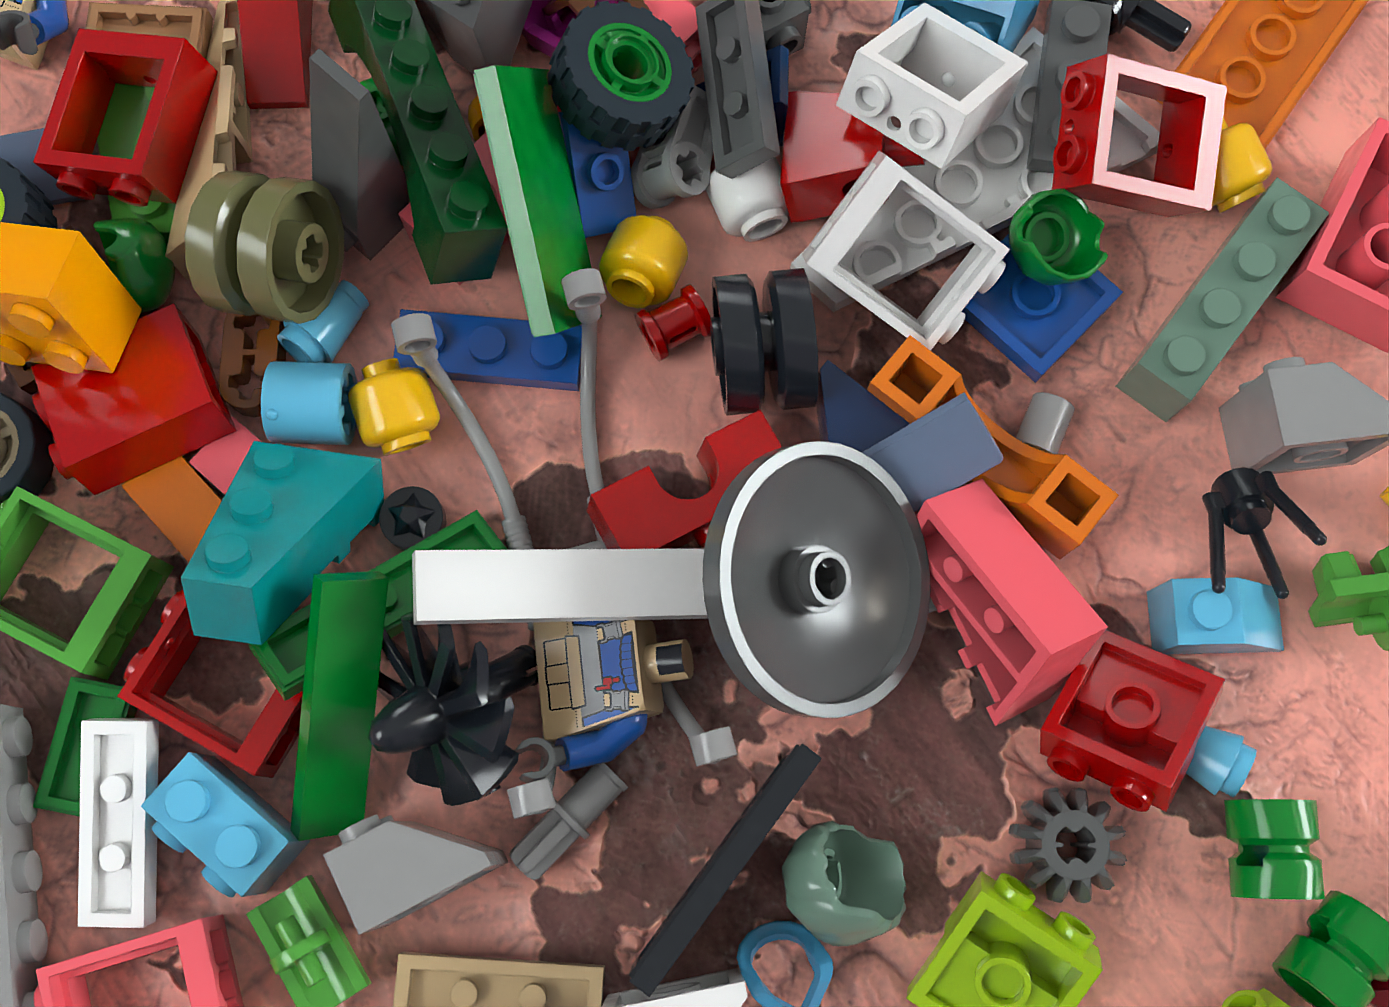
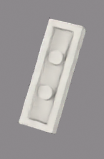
M93 718L81 721L78 927L145 928L156 922L157 836L152 830L156 820L141 807L158 787L159 721L155 718Z

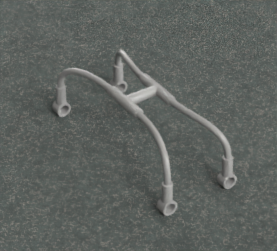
M586 268L569 273L562 279L561 284L569 309L575 310L577 319L582 323L580 420L584 466L591 496V494L605 488L601 474L596 431L597 320L601 315L600 304L606 300L607 295L599 270ZM413 313L397 318L391 323L397 352L411 355L414 362L425 369L456 415L482 460L505 519L501 524L505 533L508 550L534 549L526 517L519 513L514 494L495 451L470 408L437 360L438 351L435 347L437 339L431 316L424 313ZM594 526L597 541L568 549H607ZM527 622L528 629L534 631L533 622ZM672 682L661 683L663 700L688 736L696 767L716 764L721 760L738 755L729 726L705 732L681 699ZM547 741L552 746H555V742ZM542 756L539 771L542 770L544 767V761L542 759ZM553 767L542 780L533 781L507 790L514 819L533 814H542L556 807L552 792L556 767Z

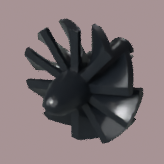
M412 612L401 617L409 653L402 649L384 629L382 650L403 684L379 671L378 691L389 702L372 720L368 739L379 752L389 754L412 752L407 775L416 783L440 788L444 804L455 806L475 800L478 801L500 789L501 786L499 784L508 776L518 762L519 753L505 744L515 708L512 697L509 696L529 686L539 684L537 670L529 674L526 672L537 666L536 651L528 645H521L516 647L514 651L488 662L487 649L479 641L474 645L471 660L459 665L451 624H437L438 650L436 651L421 625H414V615Z

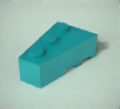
M254 441L181 576L194 636L262 645L312 593L313 574H320L332 561L340 564L351 552L350 542L367 524L375 527L379 523L380 510L385 501L381 459Z

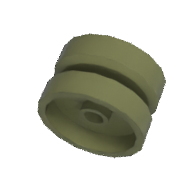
M243 171L219 172L202 186L190 208L186 226L185 264L192 287L205 305L221 312L245 316L259 314L271 320L296 324L315 320L329 305L339 284L344 261V228L339 207L329 189L314 180L291 177L271 179L264 174Z

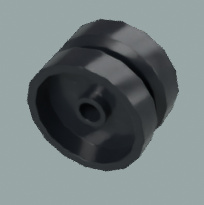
M804 268L768 272L763 284V312H759L755 287L747 274L712 277L713 317H710L712 356L715 375L719 376L722 402L726 416L754 413L760 410L765 397V372L769 374L773 398L783 410L815 407L818 399L819 384L818 348L812 296Z

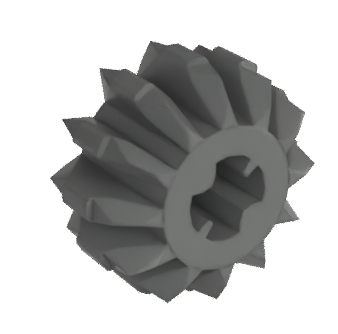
M1055 787L1043 791L1042 800L1044 807L1033 800H1027L1022 803L1021 810L1032 824L1030 826L1025 824L1010 825L1009 834L1015 838L1026 839V848L1014 850L1010 853L1009 857L1013 864L1032 862L1033 865L1023 879V883L1028 888L1036 889L1046 883L1047 899L1050 901L1061 903L1070 891L1076 902L1087 903L1091 901L1092 897L1091 883L1103 890H1110L1115 886L1112 876L1104 866L1106 864L1125 865L1127 861L1126 856L1121 852L1110 850V841L1121 839L1125 836L1126 831L1122 826L1104 827L1102 825L1111 810V806L1107 802H1096L1088 807V796L1085 789L1073 788L1065 799L1059 789ZM1058 833H1074L1077 842L1070 843V846L1077 847V853L1074 857H1061L1058 855L1056 848L1063 847L1064 845L1063 843L1056 842Z

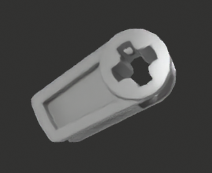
M694 86V89L689 94L691 99L663 138L659 137L653 145L647 148L643 146L639 148L636 159L631 167L634 195L645 207L658 209L668 206L674 201L676 196L682 198L697 196L706 190L710 182L713 144L706 92L697 86Z

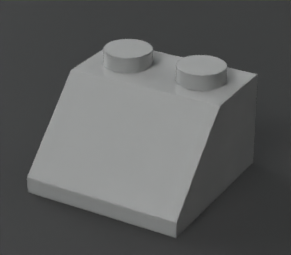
M1290 357L1270 362L1263 367L1264 372L1252 381L1241 384L1238 387L1239 392L1219 407L1231 469L1246 467L1253 468L1259 473L1271 471L1273 474L1354 465L1389 446V401L1333 362L1305 365V360L1302 357Z
M378 815L361 820L341 831L338 835L342 845L323 854L359 935L389 926L508 863L503 850L418 822L394 821L392 816L379 819Z

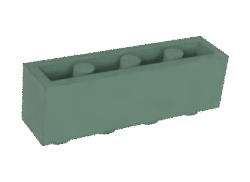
M1277 177L1247 210L1115 387L1164 422L1170 420L1192 401L1329 215V212Z

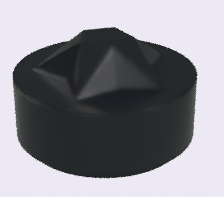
M410 486L398 489L388 496L381 507L379 523L384 536L395 547L405 551L446 527V513L439 500L430 491L421 487Z

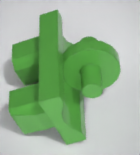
M1389 546L1377 551L1372 558L1370 564L1375 574L1369 575L1361 574L1353 554H1350L1348 551L1323 555L1312 570L1318 597L1309 608L1308 613L1314 627L1353 623L1354 631L1358 636L1372 634L1376 643L1383 650L1389 651Z
M312 875L302 878L276 897L246 914L271 959L269 963L275 974H279L296 1007H336L372 984Z

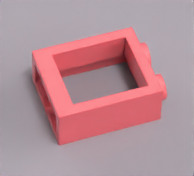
M222 914L200 918L35 969L38 986L34 992V1007H91L86 974L177 946L191 1007H244L224 916Z

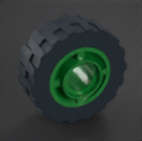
M602 1L598 2L595 7L590 8L587 6L580 10L576 19L572 18L555 48L549 65H552L547 76L548 85H551L553 90L551 97L555 106H559L563 112L562 117L569 125L573 124L581 131L580 135L589 141L591 139L601 143V146L609 149L619 147L623 148V151H634L639 146L647 148L653 145L659 137L662 139L691 99L689 94L694 89L695 78L692 77L691 71L694 66L691 57H688L685 51L686 45L680 37L677 38L671 31L672 27L663 19L660 21L653 16V12L643 7L641 9L633 7L631 3L619 1L618 4Z

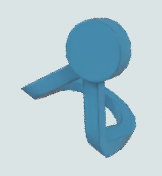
M792 921L769 922L749 932L739 944L736 958L740 972L753 998L762 1007H794L773 995L752 966L753 957L759 948L772 941L790 940L798 943L805 950L808 961L814 971L813 981L801 1007H819L833 974V961L820 941L803 925Z

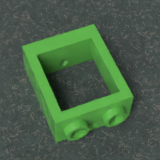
M16 486L10 498L0 504V602L49 522L120 557L70 641L1 605L0 631L80 673L108 680L174 566Z

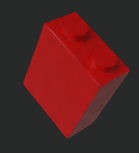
M175 303L137 320L114 373L84 369L82 373L74 374L62 371L52 365L41 363L31 367L39 393L32 396L33 404L42 421L51 429L55 443L48 446L50 457L59 473L65 479L69 480L74 477L95 496L237 431L227 404L219 392V384L200 335Z

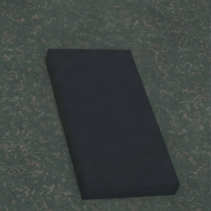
M803 743L800 745L796 744L787 751L636 958L629 973V982L648 997L655 991L822 758Z

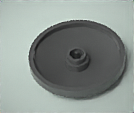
M813 441L781 447L765 453L746 466L722 495L709 525L705 542L702 578L707 617L714 639L726 663L739 681L753 695L779 711L802 717L840 718L865 711L885 698L899 684L915 659L925 632L930 603V570L924 537L914 510L899 485L887 471L864 453L839 443Z

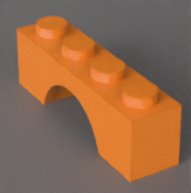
M911 335L908 336L868 386L867 390L910 424L965 392L1003 455V461L963 485L983 479L1030 536L1059 560L1081 545L1119 496L1068 455L1052 454L1038 450L1003 430L973 401L964 386L962 375Z

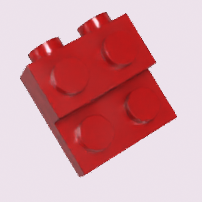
M1105 630L1072 671L1040 729V754L1048 757V766L1056 774L1067 780L1081 782L1087 775L1111 786L1110 793L1112 797L1129 809L1146 812L1152 805L1167 812L1194 757L1196 744L1222 694L1225 679Z

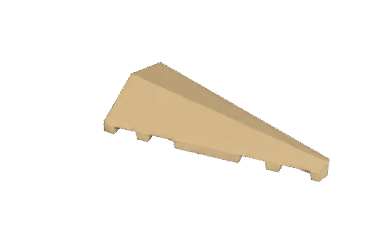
M221 0L217 5L206 60L218 73L175 206L165 257L173 262L174 267L186 280L190 279L185 264V231L190 208L200 189L217 173L236 171V164L253 162L250 108L246 100L237 0Z

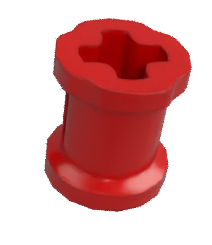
M689 284L680 289L679 297L650 312L643 309L635 314L640 332L658 361L667 358L669 350L700 334L705 338L711 336V316L698 292Z

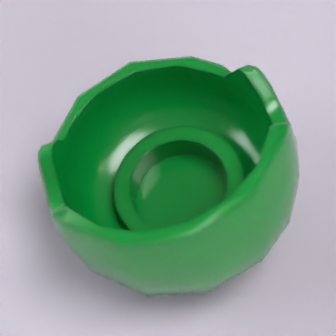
M1063 188L1040 191L1032 194L1016 211L1009 227L1010 253L1025 276L1043 285L1076 283L1090 278L1106 262L1108 254L1100 250V235L1105 223L1089 211L1088 206L1081 197Z
M140 218L96 221L93 226L95 231L99 233L113 274L141 307V313L157 310L167 300L175 279L174 264L165 257L168 241L150 222Z

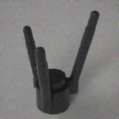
M1246 467L1229 470L1214 481L1211 492L1205 493L1202 496L1203 503L1208 512L1212 590L1217 594L1223 593L1226 589L1224 524L1239 534L1250 536L1266 576L1270 580L1276 596L1280 599L1287 598L1289 590L1263 530L1272 520L1274 504L1314 544L1322 546L1327 542V536L1279 488L1271 471L1259 473L1253 468Z

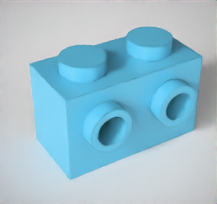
M188 752L141 805L156 820V823L152 826L156 836L178 852L184 853L186 849H189L206 865L201 871L205 880L216 890L228 897H234L236 893L241 897L265 894L310 842V840L298 841L290 831L291 823L215 756Z

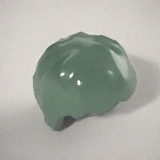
M834 821L812 825L794 842L782 866L786 906L816 939L832 946L857 945L894 929L900 924L901 917L906 910L903 896L907 889L903 876L904 863L898 848L893 841L867 838L864 834L857 831L854 826L842 825Z

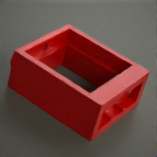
M79 28L33 163L57 179L56 187L80 199L93 200L96 194L113 196L124 203L139 207L147 206L149 201L176 204L218 71L185 38ZM116 83L155 87L132 159L92 155Z
M1105 54L1068 66L1066 78L1061 89L1062 110L1058 143L1053 153L1054 175L1052 189L1063 188L1083 199L1164 217L1211 211L1227 86L1112 54ZM1117 90L1163 101L1153 181L1107 171Z
M184 590L177 592L166 604L161 615V623L163 625L149 647L142 648L129 662L124 673L126 683L117 697L253 776L273 778L299 736L303 691L284 701L278 690L275 689L244 742L165 697V694L201 639V636H194Z

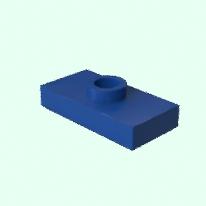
M560 111L558 113L585 238L612 233L622 220L629 216H636L628 151H623V148L613 147V149L601 146V143L593 139L589 141L580 135L581 131L573 124L569 125L562 117L563 112Z

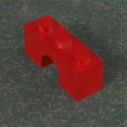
M760 409L704 438L696 456L705 470L709 481V492L695 499H680L670 495L660 486L648 465L591 494L587 513L607 549H678L695 539L700 547H704L715 509L731 482L755 459L767 452L781 448L782 445Z

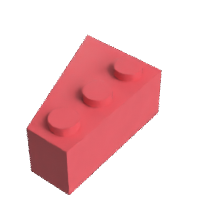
M983 479L925 500L916 517L921 527L929 560L930 598L938 613L949 610L966 644V647L958 650V653L966 669L977 666L995 702L986 707L994 725L997 726L1050 699L1108 626Z

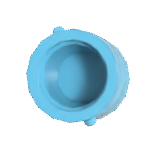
M270 362L265 370L261 389V417L267 439L271 443L351 444L357 426L348 402V392L357 383L353 366L350 363Z

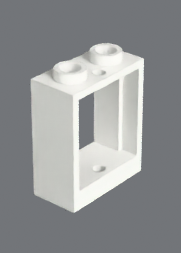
M924 2L856 51L836 106L942 169L1004 113L1028 61ZM891 116H895L900 120L901 128H897L892 124Z
M878 151L802 255L808 266L907 338L911 335L931 351L937 342L943 345L957 333L966 316L962 310L978 291L984 294L997 282L1006 267V263L1002 259L1010 249L887 155ZM897 185L975 244L918 319L914 318L840 263L841 259Z

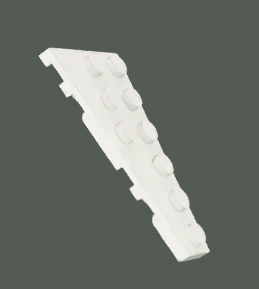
M1032 27L1021 38L1013 51L1014 54L1028 61V64L1004 113L942 169L927 160L923 166L902 167L991 235L1010 226L1016 211L1032 194L1052 190L1053 173L1026 169L1044 37L1035 27ZM1116 96L1107 171L1118 173L1157 153L1159 131ZM897 185L889 195V199L880 207L841 259L840 263L876 290H880L973 244V242ZM803 252L791 263L790 269L804 268L809 281L810 291L831 311L835 312L856 301L808 266L803 258Z

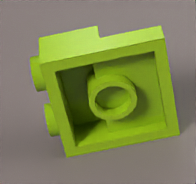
M981 871L946 921L943 937L909 984L906 999L918 1007H1077L1103 971L1099 948L1092 944L1096 936L1086 924L1067 912L1061 911L1056 919L1032 905L1036 900V896L1017 878L1001 873L998 879L994 880Z

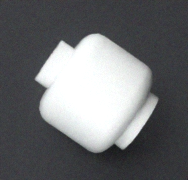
M776 157L733 179L717 173L716 169L710 174V182L706 192L727 234L736 237L743 236L745 241L753 242L775 234L786 225L788 210L780 185L781 167Z

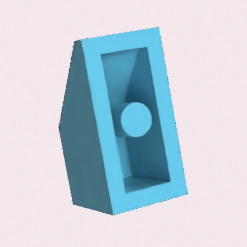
M1238 577L1225 578L1226 589L1221 594H1217L1212 590L1211 578L1170 579L1147 591L1152 649L1163 654L1284 651L1278 597L1272 586Z

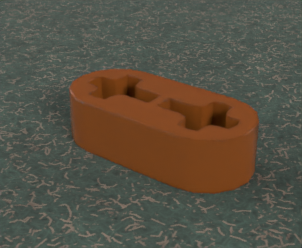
M226 313L218 379L219 392L224 400L240 414L253 418L260 417L262 388L254 389L251 399H247L238 390L239 385L249 384L252 365H254L255 375L263 381L265 370L270 362L286 361L287 351L282 347L277 338L278 334L285 327L283 321L271 320L259 314L245 316ZM261 316L269 325V329H260L258 331L256 349H253V340L243 329L244 327L254 326L256 317Z

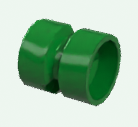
M1224 800L1227 838L1238 844V852L1228 858L1231 897L1294 900L1325 899L1322 860L1311 854L1309 848L1311 844L1320 839L1316 800Z
M1331 890L1307 920L1311 931L1310 936L1296 934L1273 962L1272 967L1276 974L1294 992L1313 1007H1367L1375 997L1371 981L1386 982L1389 979V923L1353 897Z

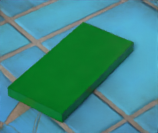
M493 65L474 70L475 74L473 76L531 334L534 335V338L556 334L582 324L577 319L575 310L569 309L561 284L562 279L571 272L592 267L559 113L551 97L553 93L552 87L548 85L547 74L549 69Z

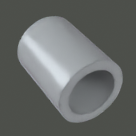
M1044 392L1033 394L1016 438L1038 450L1058 454L1075 411L1074 406L1069 401L1054 394Z

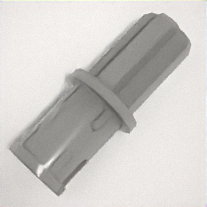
M605 763L593 765L559 801L555 800L556 807L550 809L511 850L509 856L513 863L527 877L532 880L539 879L579 836L585 840L590 836L586 829L622 791L625 792L629 787Z

